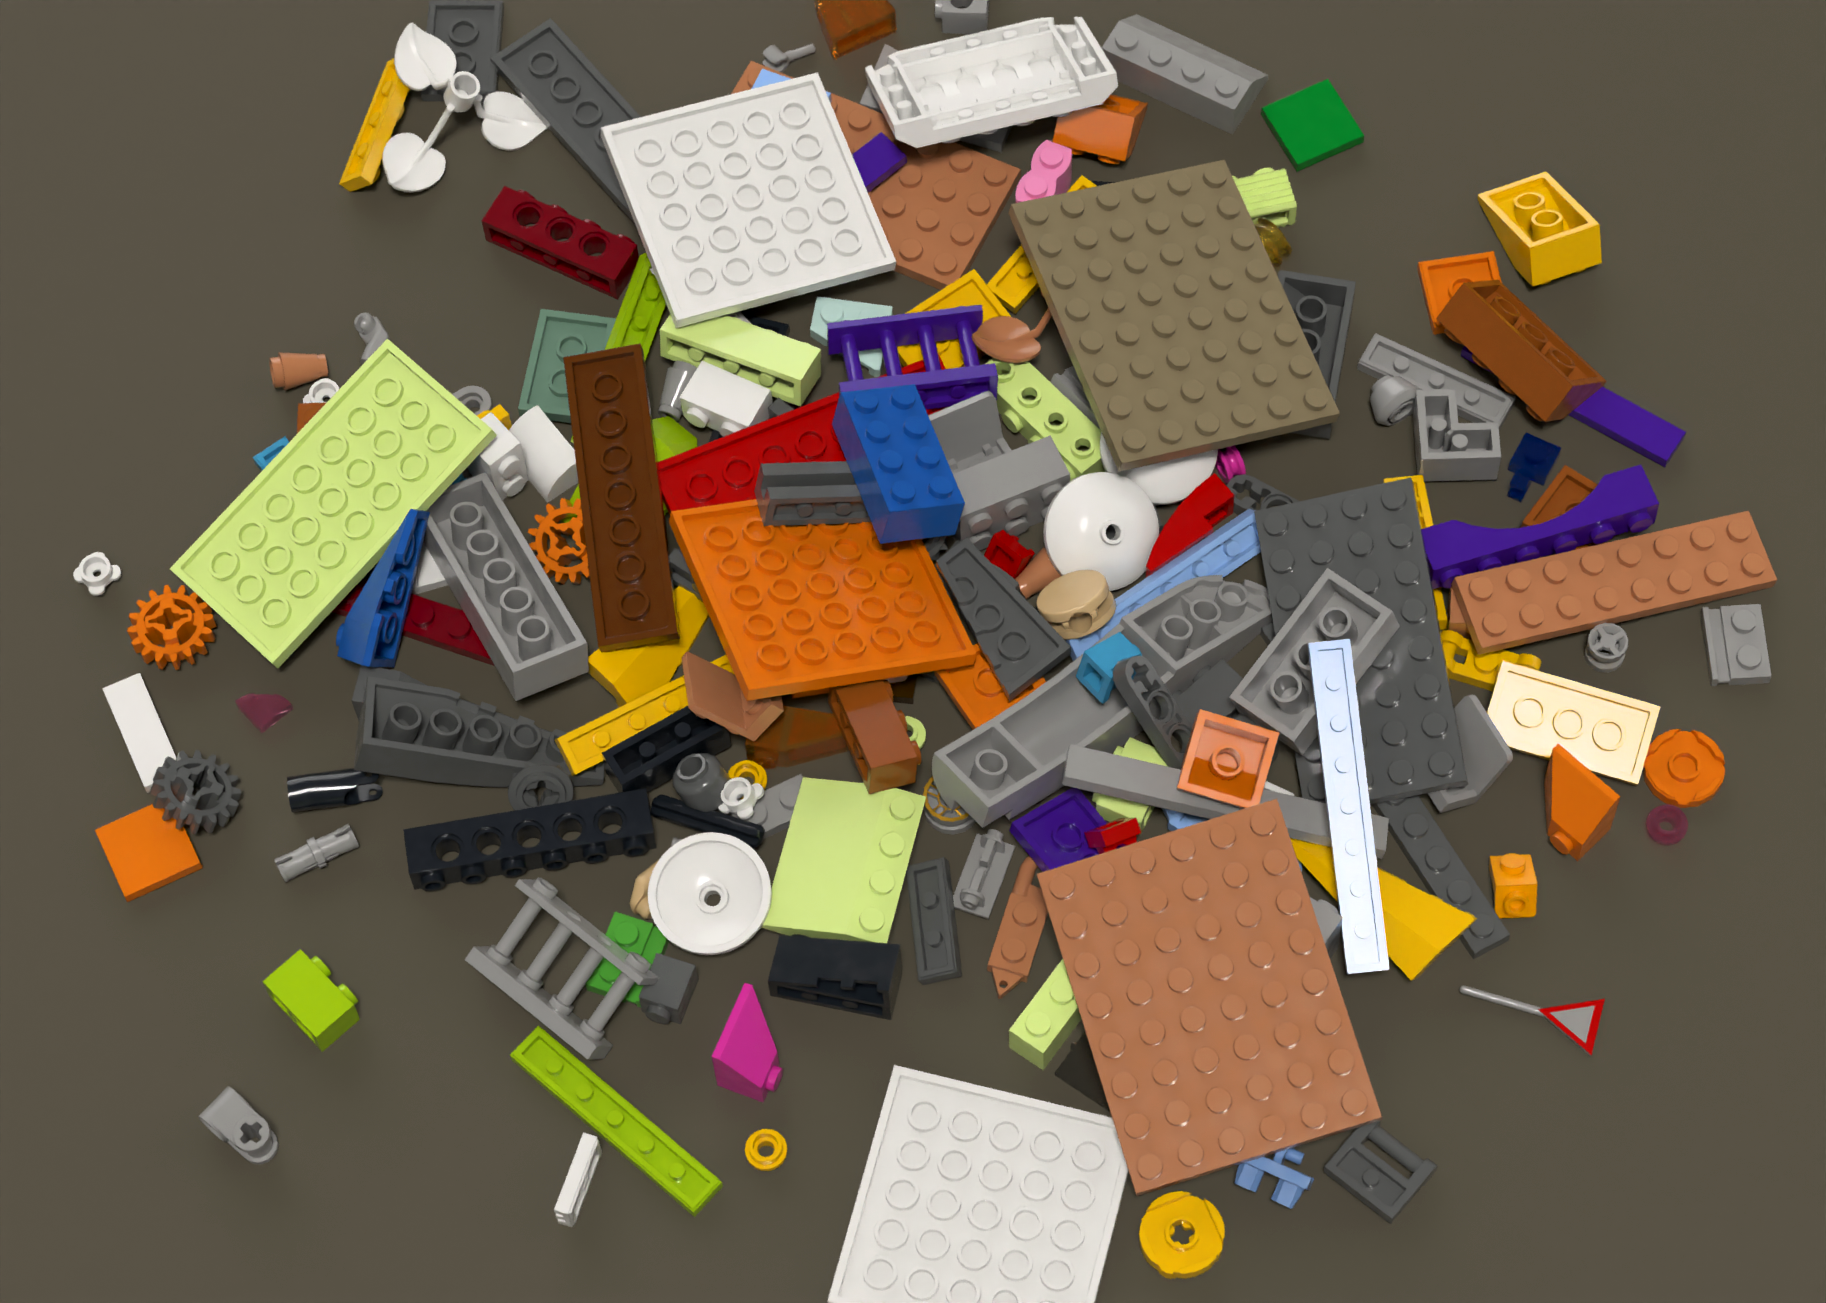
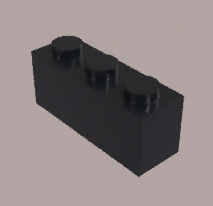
M686 706L604 751L602 757L605 770L618 793L644 788L647 789L648 793L673 779V774L678 764L686 756L697 753H709L714 756L731 747L730 734L725 727L707 718L698 717Z

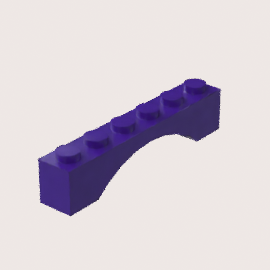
M1642 465L1604 475L1596 488L1579 505L1565 514L1541 524L1522 528L1494 529L1450 520L1423 528L1422 532L1433 589L1439 587L1451 588V583L1457 576L1537 559L1554 553L1568 552L1591 542L1600 544L1618 534L1628 531L1637 533L1649 528L1652 524H1655L1659 501Z

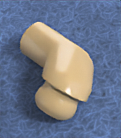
M659 859L635 879L629 904L632 912L635 915L639 913L643 919L652 918L648 904V886L653 869Z

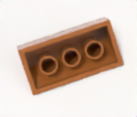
M1499 280L1463 283L1436 318L1445 327L1444 331L1450 339L1467 347L1473 353L1471 355L1472 359L1482 368L1490 369L1500 379L1498 381L1500 386L1508 393L1517 395L1527 404L1526 410L1540 421L1548 422L1563 419L1607 382Z

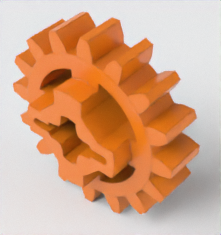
M561 498L559 509L548 503L546 505L548 512L546 517L538 514L534 516L540 525L538 529H528V533L536 537L535 542L530 543L529 546L533 552L538 553L536 558L541 566H544L543 569L548 578L555 574V581L565 584L569 576L571 583L579 585L582 574L590 579L581 500L577 498L572 507L568 499ZM577 516L576 518L572 517L567 523H558L563 518ZM561 533L572 536V539L576 542L575 544L581 550L569 547ZM548 535H549V539H550V549H549V550H548V548H547ZM573 560H583V562H581L578 565L572 567H564L565 565L569 566V564Z
M164 585L163 594L159 596L155 591L150 590L149 596L151 600L149 602L139 599L136 602L140 613L134 612L129 614V619L133 626L128 627L127 632L130 639L133 640L131 644L136 654L141 653L146 664L155 659L158 668L162 670L167 662H172L175 670L180 669V661L184 659L191 665L195 664L193 654L198 652L206 655L208 651L204 641L214 642L215 640L211 629L216 627V621L211 614V607L205 601L202 602V598L195 592L188 596L184 585L179 587L177 593H172L169 585Z

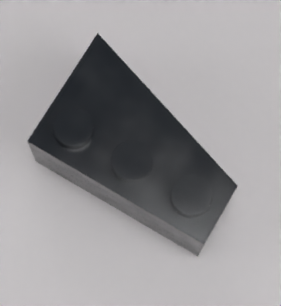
M800 934L791 936L779 935L768 978L770 996L892 1020L902 979L900 944L810 938Z

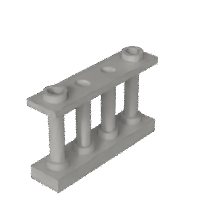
M539 877L536 880L519 879L515 886L529 897L497 945L474 946L465 960L587 1060L604 1059L613 1046L603 1037L605 1034L603 1028L635 982L638 985H655L659 977L649 970L651 964L645 958L632 951L627 953L557 897L558 890L551 883ZM543 908L556 918L559 924L527 970L522 969L521 971L511 963L512 956L510 954ZM574 933L591 947L559 994L550 995L541 987L543 984L541 978L571 934ZM604 957L622 972L590 1019L581 1020L572 1012L574 1009L572 1003Z

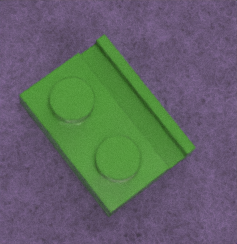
M618 912L614 913L606 932V936L627 953L635 952L645 958L651 965L656 953L664 955L670 942L653 923ZM603 957L585 984L587 991L605 996L622 971ZM635 982L621 1002L626 1003L628 1001L637 1004V1007L641 1008L639 995L643 985H638Z

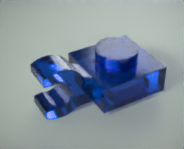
M1526 432L1509 462L1508 470L1515 474L1509 486L1511 488L1507 496L1522 502L1533 481L1544 486L1560 457L1562 448Z

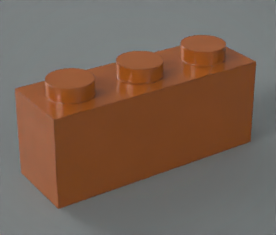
M882 679L829 688L828 696L829 706L869 794L915 783L917 765L921 764L919 746L915 740L910 741L907 735V722L902 710H896L893 704L894 698L891 685L888 680Z

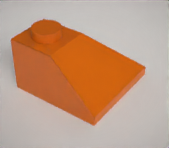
M1559 743L1553 747L1544 779L1547 835L1550 837L1552 845L1559 852L1565 855L1570 854L1575 860L1579 861L1611 829L1621 796Z

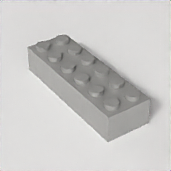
M486 472L449 486L427 509L430 514L423 542L514 700H520L589 672L588 646L585 638Z

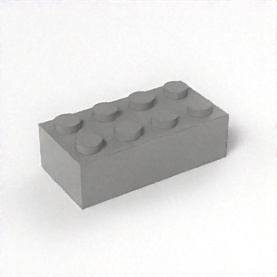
M1327 568L1229 698L1238 712L1248 717L1260 727L1280 732L1278 739L1303 755L1318 736L1308 643L1350 639L1356 685L1400 625L1392 610Z

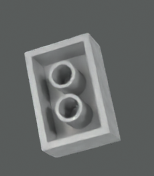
M1051 435L953 473L965 502L953 538L955 542L957 540L961 542L967 537L978 550H982L988 547L993 534L1001 530L1006 531L1010 536H1017L1024 533L1030 526L1045 521L1051 501L1061 488L1070 482V473Z

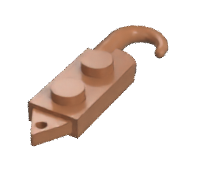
M1030 856L1025 858L1019 868L987 966V971L992 973L999 999L1004 997L1021 981L1027 983L1049 913L1042 890L1032 885L1038 866Z

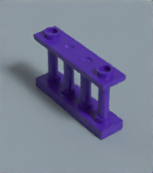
M982 304L827 323L828 354L843 353L848 378L846 382H839V396L840 392L915 384L925 409L949 407L985 391L992 392L997 401L998 374L995 363L980 365L976 344L971 338L972 334L983 324ZM959 339L965 367L942 370L936 341ZM920 344L926 372L903 374L897 346ZM881 348L887 377L864 379L858 351Z

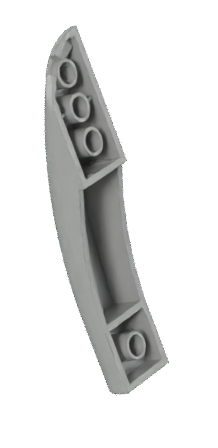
M1222 575L1193 578L1173 587L1122 617L1120 623L1093 646L1121 632L1132 644L1139 648L1142 656L1149 660L1171 695L1177 690L1183 692L1193 684L1194 677L1201 669L1208 665L1213 667L1221 659L1227 663L1261 633L1262 627L1273 622L1268 590L1266 587L1246 579L1242 584L1223 581ZM1082 654L1016 704L936 751L932 758V775L939 794L948 807L954 810L961 806L983 828L1003 815L1010 820L1065 786L1062 785L1066 754L1070 744L1112 754L1118 745L1123 746L1130 737L1134 738L1144 729L1117 687L1111 690L1108 701L1102 704L1076 678ZM1152 698L1149 705L1150 712L1154 718L1159 719L1161 706L1156 699Z

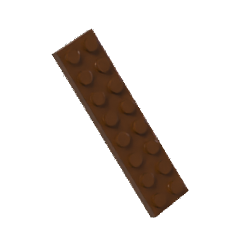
M634 344L563 357L598 647L601 652L680 639L643 348L641 344Z

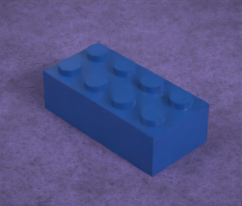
M915 384L840 392L832 426L880 544L955 535L965 502Z

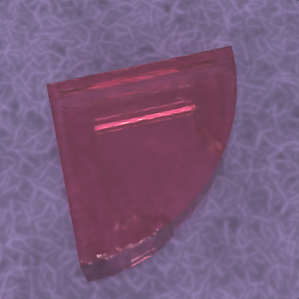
M251 693L235 701L238 709L261 734L293 710L291 703L277 694L254 695V693Z

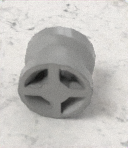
M1602 623L1595 626L1588 636L1584 657L1587 664L1598 672L1609 673L1617 670L1622 665L1628 648L1626 632L1620 626L1613 623ZM1604 649L1606 651H1609L1611 654L1600 652V650Z

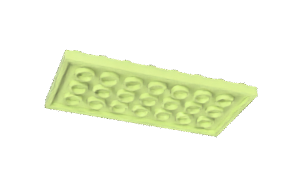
M386 339L175 562L170 570L276 668H279L380 561L409 510L427 511L497 434L390 340Z

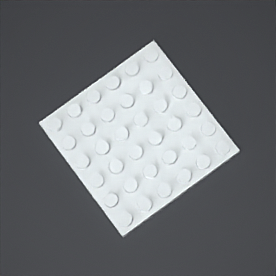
M818 72L601 127L602 141L675 328L895 270V257Z
M894 1065L827 1303H1095L1129 1173L1113 1118Z

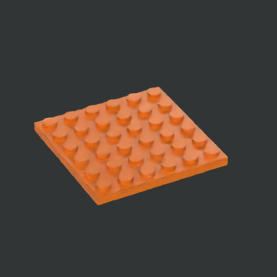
M757 499L671 511L669 524L746 701L974 665L977 653L922 539L880 544L872 522L763 526Z

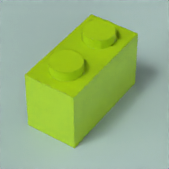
M300 949L262 982L269 997L323 1052L360 1020L354 1006L358 1003V1000L343 983L337 987L328 978L331 975L330 970L316 955L310 959Z

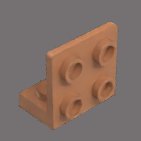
M686 652L682 656L688 707L698 717L707 718L725 727L735 735L740 734L755 741L784 711L782 696L746 701L735 674L690 652Z

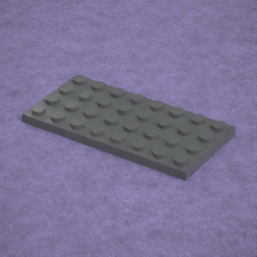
M1412 478L1254 511L1275 636L1327 568L1392 610L1400 625L1356 684L1370 805L1468 785ZM1317 736L1303 755L1295 751L1302 798L1326 803L1319 739Z

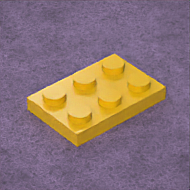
M975 269L905 313L982 304L983 323L994 317H1011ZM959 339L936 341L938 354L946 369L965 367ZM920 344L897 346L899 359L904 367L923 360ZM976 345L978 357L980 359L983 356H985L986 353L983 352Z

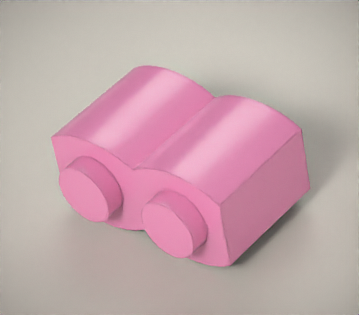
M1049 140L1041 143L1033 154L1031 170L1021 178L1017 185L1016 203L1066 193L1070 188L1072 180V150Z

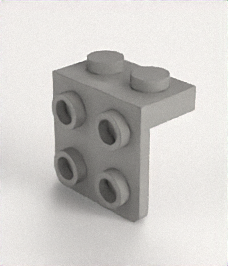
M985 391L928 415L952 473L1012 451L1003 438L996 398L990 391Z
M1475 695L1464 696L1455 707L1468 785L1428 793L1440 813L1475 804L1513 760L1512 751Z

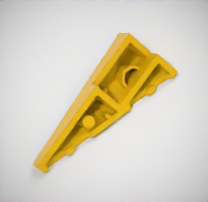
M680 586L674 589L680 639L601 652L600 649H597L588 656V673L616 698V703L619 707L669 683L677 668L681 667L682 656L691 650L709 618L704 602L699 600L690 591Z
M1290 838L1297 859L1338 902L1331 847ZM1377 867L1387 953L1391 960L1412 981L1418 978L1449 948L1477 918L1473 914L1463 912L1444 902L1443 899L1430 895L1408 884L1407 881Z

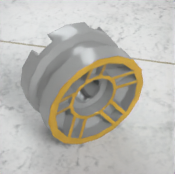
M932 776L925 785L923 796L926 797L923 810L927 822L932 828L944 834L954 835L965 832L976 821L961 806L951 810L945 805Z

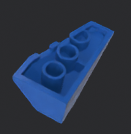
M417 509L409 510L346 616L345 624L342 623L336 635V646L339 647L338 657L367 667H395L430 512Z

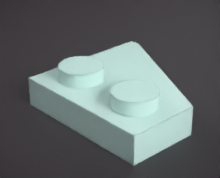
M817 296L810 327L811 337L827 346V323L893 315V306ZM881 348L858 351L860 363L869 369V374L874 377L881 376L884 363Z

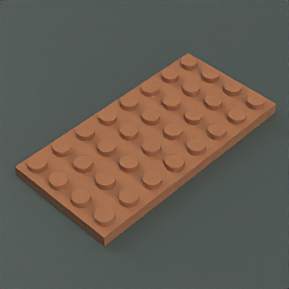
M750 61L731 94L752 89L762 69L791 79L793 77ZM831 93V106L851 154L882 132L907 156V163L868 193L896 260L895 270L893 271L939 290L967 274L1019 182L1021 169L957 143L941 142L915 148L895 138L883 113Z

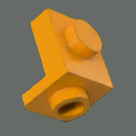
M1509 853L1500 856H1489V872L1494 891V911L1499 918L1534 917L1536 915L1537 880L1531 854L1519 855Z

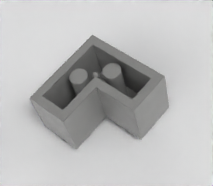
M1456 389L1416 390L1412 414L1417 475H1423L1424 482L1496 480L1501 461L1498 422L1458 423Z

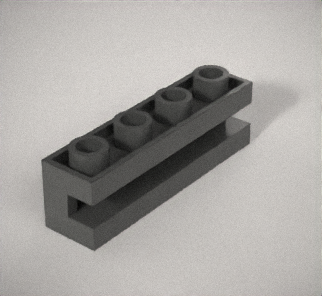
M847 461L766 463L760 465L754 492L763 526L871 522Z

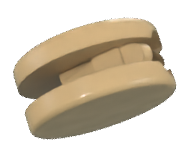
M1078 570L1065 574L1049 583L1040 592L1036 606L1039 614L1064 640L1084 637L1103 627L1113 617L1116 610V601L1113 594L1109 591V585L1103 574L1095 570Z

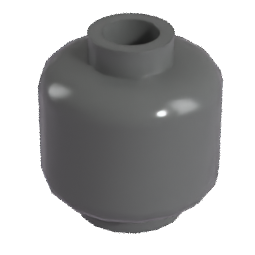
M697 753L688 755L680 761L673 774V787L687 807L710 812L715 811L723 804L721 791L724 789L725 783L731 778L715 756L709 753Z

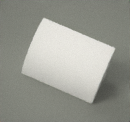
M538 405L534 406L524 413L511 426L509 431L521 443L529 481L548 503L578 483L575 450Z

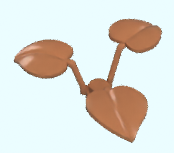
M1048 307L1037 327L1031 331L1027 324L1019 319L1009 316L994 317L981 324L978 330L972 334L971 338L983 352L995 359L1009 363L1030 361L1038 356L1041 350V345L1034 338L1040 336L1052 314Z

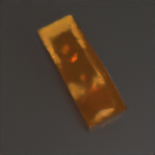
M783 706L784 711L755 741L746 738L745 742L747 760L754 761L766 769H773L776 766L788 768L850 751L832 713Z

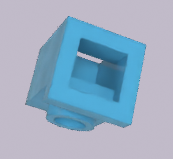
M1118 632L1084 651L1076 678L1103 704L1108 701L1111 690L1116 688L1113 680V670L1117 662L1132 656H1142V653L1136 645L1132 644L1121 632ZM1134 670V674L1131 676L1132 680H1133L1134 676L1136 675L1135 670Z

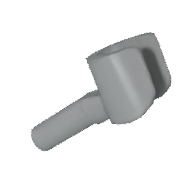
M810 44L783 53L777 46L771 45L763 51V55L767 59L763 60L762 64L782 73L788 67L789 62L815 53V46Z

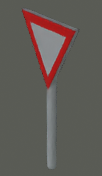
M1465 985L1460 987V992L1463 994L1545 1017L1591 1057L1605 999L1541 1008Z

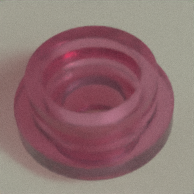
M1668 804L1661 805L1649 813L1646 829L1654 841L1663 845H1672L1680 842L1685 837L1688 829V820L1678 807ZM1669 822L1674 829L1666 831L1659 824Z

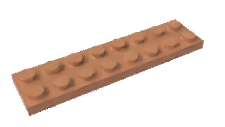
M1744 511L1457 576L1453 579L1451 585L1477 654L1480 655L1593 629L1602 623L1615 624L1771 588L1776 583L1777 578L1750 512Z

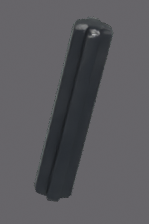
M663 794L658 795L652 801L651 814L655 818L703 833L727 834L742 840L751 848H757L764 840L765 829L759 824L717 811L703 812L687 807L682 800Z

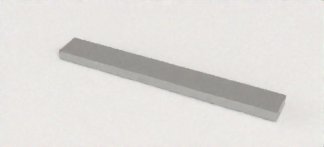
M1072 744L1068 747L1062 785L1207 819H1213L1243 809L1177 789L1180 769ZM1263 789L1259 804L1273 799L1278 800L1290 838L1331 847L1326 803ZM1371 814L1376 858L1382 859L1386 852L1389 818Z

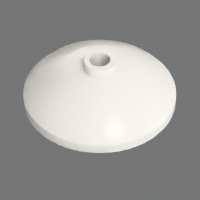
M1102 432L1100 435V456L1105 471L1124 476L1135 482L1147 494L1153 505H1168L1185 500L1196 487L1210 477L1217 461L1218 449L1118 472Z
M1088 473L1068 482L1051 501L1044 521V544L1052 565L1061 576L1078 570H1095L1104 575L1109 585V591H1114L1133 583L1146 571V565L1152 548L1159 536L1158 518L1150 498L1132 480L1115 473ZM1109 525H1112L1116 531L1114 538L1111 540L1106 536V529Z
M713 832L689 836L670 847L655 865L648 886L649 909L659 931L675 946L698 955L727 953L748 942L759 931L766 920L772 898L769 873L755 850L736 837ZM712 894H717L721 897L719 904L716 906L707 905V899Z

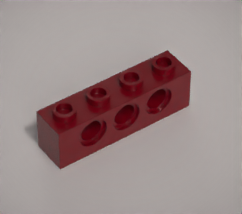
M504 186L481 220L486 241L617 300L631 280L639 259L637 244L623 234L614 235L603 230L592 220H581L569 215L562 207L555 204L549 206L540 202L524 190L516 191ZM528 223H536L535 225L530 227L524 226ZM560 238H569L566 241H557ZM593 253H602L599 256H590Z

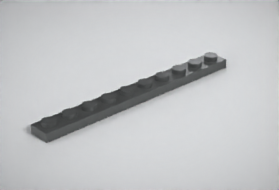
M1273 622L1261 628L1260 635L1267 646L1275 637ZM1416 795L1372 804L1379 816L1389 818V832L1429 893L1443 899L1444 902L1463 912L1473 914L1477 918L1459 937L1472 959L1474 960L1509 941V932L1420 797Z

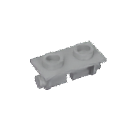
M989 829L987 834H976L953 895L955 909L989 919L1015 850V845L1005 843L1002 840L1004 835L1000 831Z

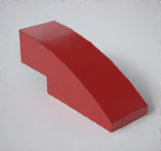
M1215 473L1196 487L1166 522L1152 548L1146 565L1145 578L1212 534L1214 526L1233 514L1235 495Z

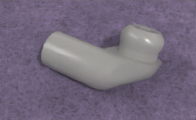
M366 312L359 314L354 321L355 329L359 331L360 337L366 344L360 359L362 365L386 339L389 340V335L380 320Z

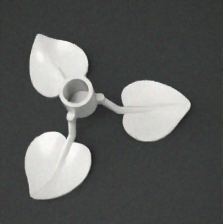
M412 22L405 28L397 43L394 55L395 70L399 79L407 87L415 91L425 90L430 85L435 90L446 88L444 102L447 107L425 143L415 134L401 133L393 136L385 145L382 153V163L388 183L394 189L403 192H419L434 186L440 180L445 170L446 160L441 152L430 147L435 142L453 111L465 112L474 104L477 116L484 118L481 126L483 136L493 146L505 151L521 149L547 130L548 127L520 97L511 93L494 92L488 94L483 101L482 109L481 101L483 97L478 94L480 91L479 80L472 73L465 71L454 74L457 62L450 47Z

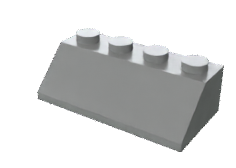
M1138 14L1119 20L1102 46L1103 52L1117 73L1118 82L1232 135L1268 80L1267 74Z

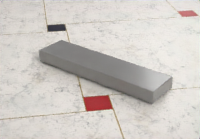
M1377 333L1374 334L1357 366V370L1377 379L1387 375L1391 377L1400 376L1417 386L1420 390L1456 389L1458 416L1473 423L1498 422L1499 431L1515 404V396Z

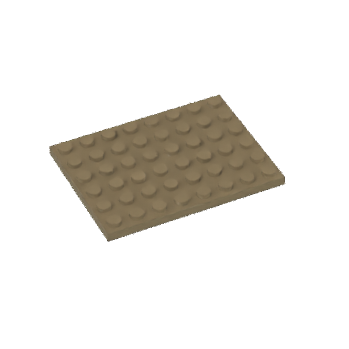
M1225 160L1011 204L1009 216L1118 472L1337 422L1340 412Z

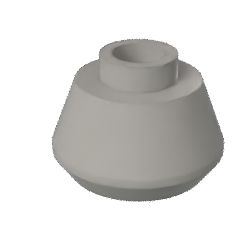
M1387 375L1379 379L1372 386L1371 390L1373 393L1370 396L1371 406L1377 423L1392 426L1406 419L1413 412L1416 390L1420 389L1400 376L1391 377Z

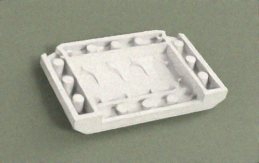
M1054 17L1037 18L897 51L887 56L888 64L874 71L872 65L865 68L867 82L895 138L915 148L941 142L954 143L962 137L978 133L983 135L992 134L1000 128L1012 125L1025 126L1032 124L1035 120L1050 116L1064 117L1072 111L1101 105L1118 87L1116 71L1082 17H1074L1075 25H1055Z

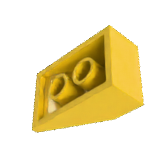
M1546 171L1478 194V202L1514 268L1532 287L1547 284L1554 279L1571 273L1582 272L1586 268L1602 263L1600 224Z

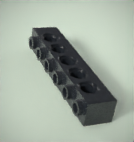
M646 788L403 829L408 870L414 890L422 889L424 891H436L442 889L446 884L457 882L477 884L484 881L487 877L498 875L518 877L525 874L528 870L540 868L558 870L564 868L569 863L581 861L590 864L599 863L610 856L622 854L635 857L645 854L648 850L657 849ZM611 824L621 826L613 834L602 832L606 826ZM570 831L581 833L575 840L567 841L562 839L564 834ZM529 838L540 839V842L534 847L527 848L521 846ZM488 845L500 846L493 854L481 853ZM448 852L459 853L458 857L452 861L441 860L442 856Z

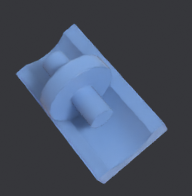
M1293 1148L1274 1153L1273 1160L1264 1156L1239 1164L1235 1184L1256 1193L1265 1172L1279 1177V1182L1271 1200L1291 1209L1294 1208L1301 1198L1304 1189L1310 1190L1314 1182V1178L1283 1165L1285 1159L1301 1165L1305 1153Z

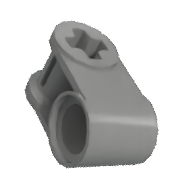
M229 1086L198 1116L212 1133L223 1142H227L252 1164L261 1165L268 1163L278 1152V1138L270 1129L268 1123L254 1111L243 1097ZM256 1137L257 1139H260V1141L255 1143L251 1139Z

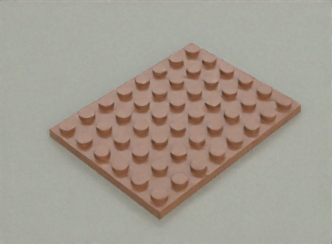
M1277 799L1037 874L1137 1196L1382 1120L1381 1112Z

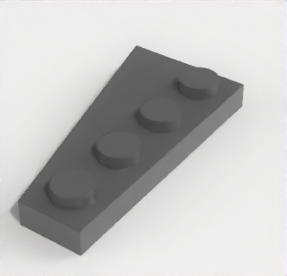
M967 537L936 560L938 572L1009 702L1071 654V646Z

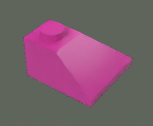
M744 983L712 1054V1062L718 1086L764 1103L769 1090L776 1091L783 1074V1068L780 1067L778 1052L752 985Z

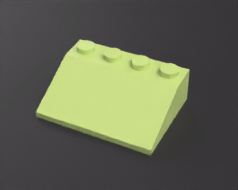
M803 777L772 884L770 909L761 928L788 936L800 934L810 938L887 943L926 797L898 788L869 794L864 783Z

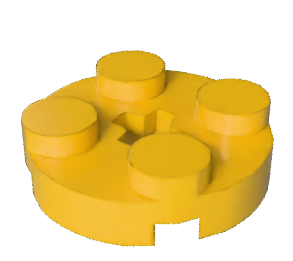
M1184 1191L1164 1194L1150 1204L1142 1218L1139 1230V1244L1142 1254L1147 1262L1165 1278L1185 1279L1199 1276L1208 1271L1221 1257L1225 1236L1224 1222L1217 1208L1205 1198L1203 1201ZM1181 1225L1184 1231L1192 1230L1194 1235L1189 1237V1243L1181 1244L1179 1241L1174 1242L1171 1239L1175 1235L1174 1227Z

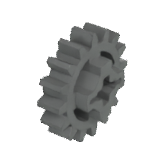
M195 750L193 758H188L184 751H179L176 761L168 756L165 758L163 766H158L153 778L154 782L150 789V794L156 796L153 807L165 809L162 816L164 821L172 817L176 819L175 828L178 830L184 824L190 825L192 834L197 833L199 826H204L208 833H212L216 823L222 827L226 826L229 817H233L237 810L238 800L241 795V789L235 788L239 779L238 776H227L226 773L230 765L228 763L220 766L216 765V755L214 754L210 755L206 760L202 759L200 750ZM196 788H200L196 795L193 796L192 793L195 792Z

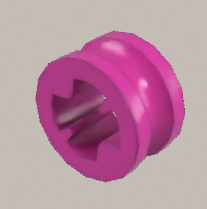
M1235 445L1226 447V450L1223 452L1218 449L1215 467L1226 484L1235 475H1246L1243 459Z

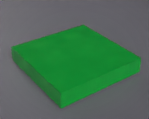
M1325 79L1261 108V116L1297 172L1364 142L1363 132L1329 79Z

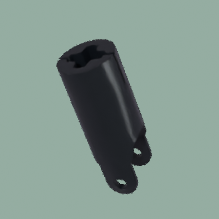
M354 768L287 777L292 813L378 800L383 794L382 787L372 783L378 780L379 774L372 773V776L367 777L365 775L370 772L357 771ZM371 791H376V794L370 795L369 793Z

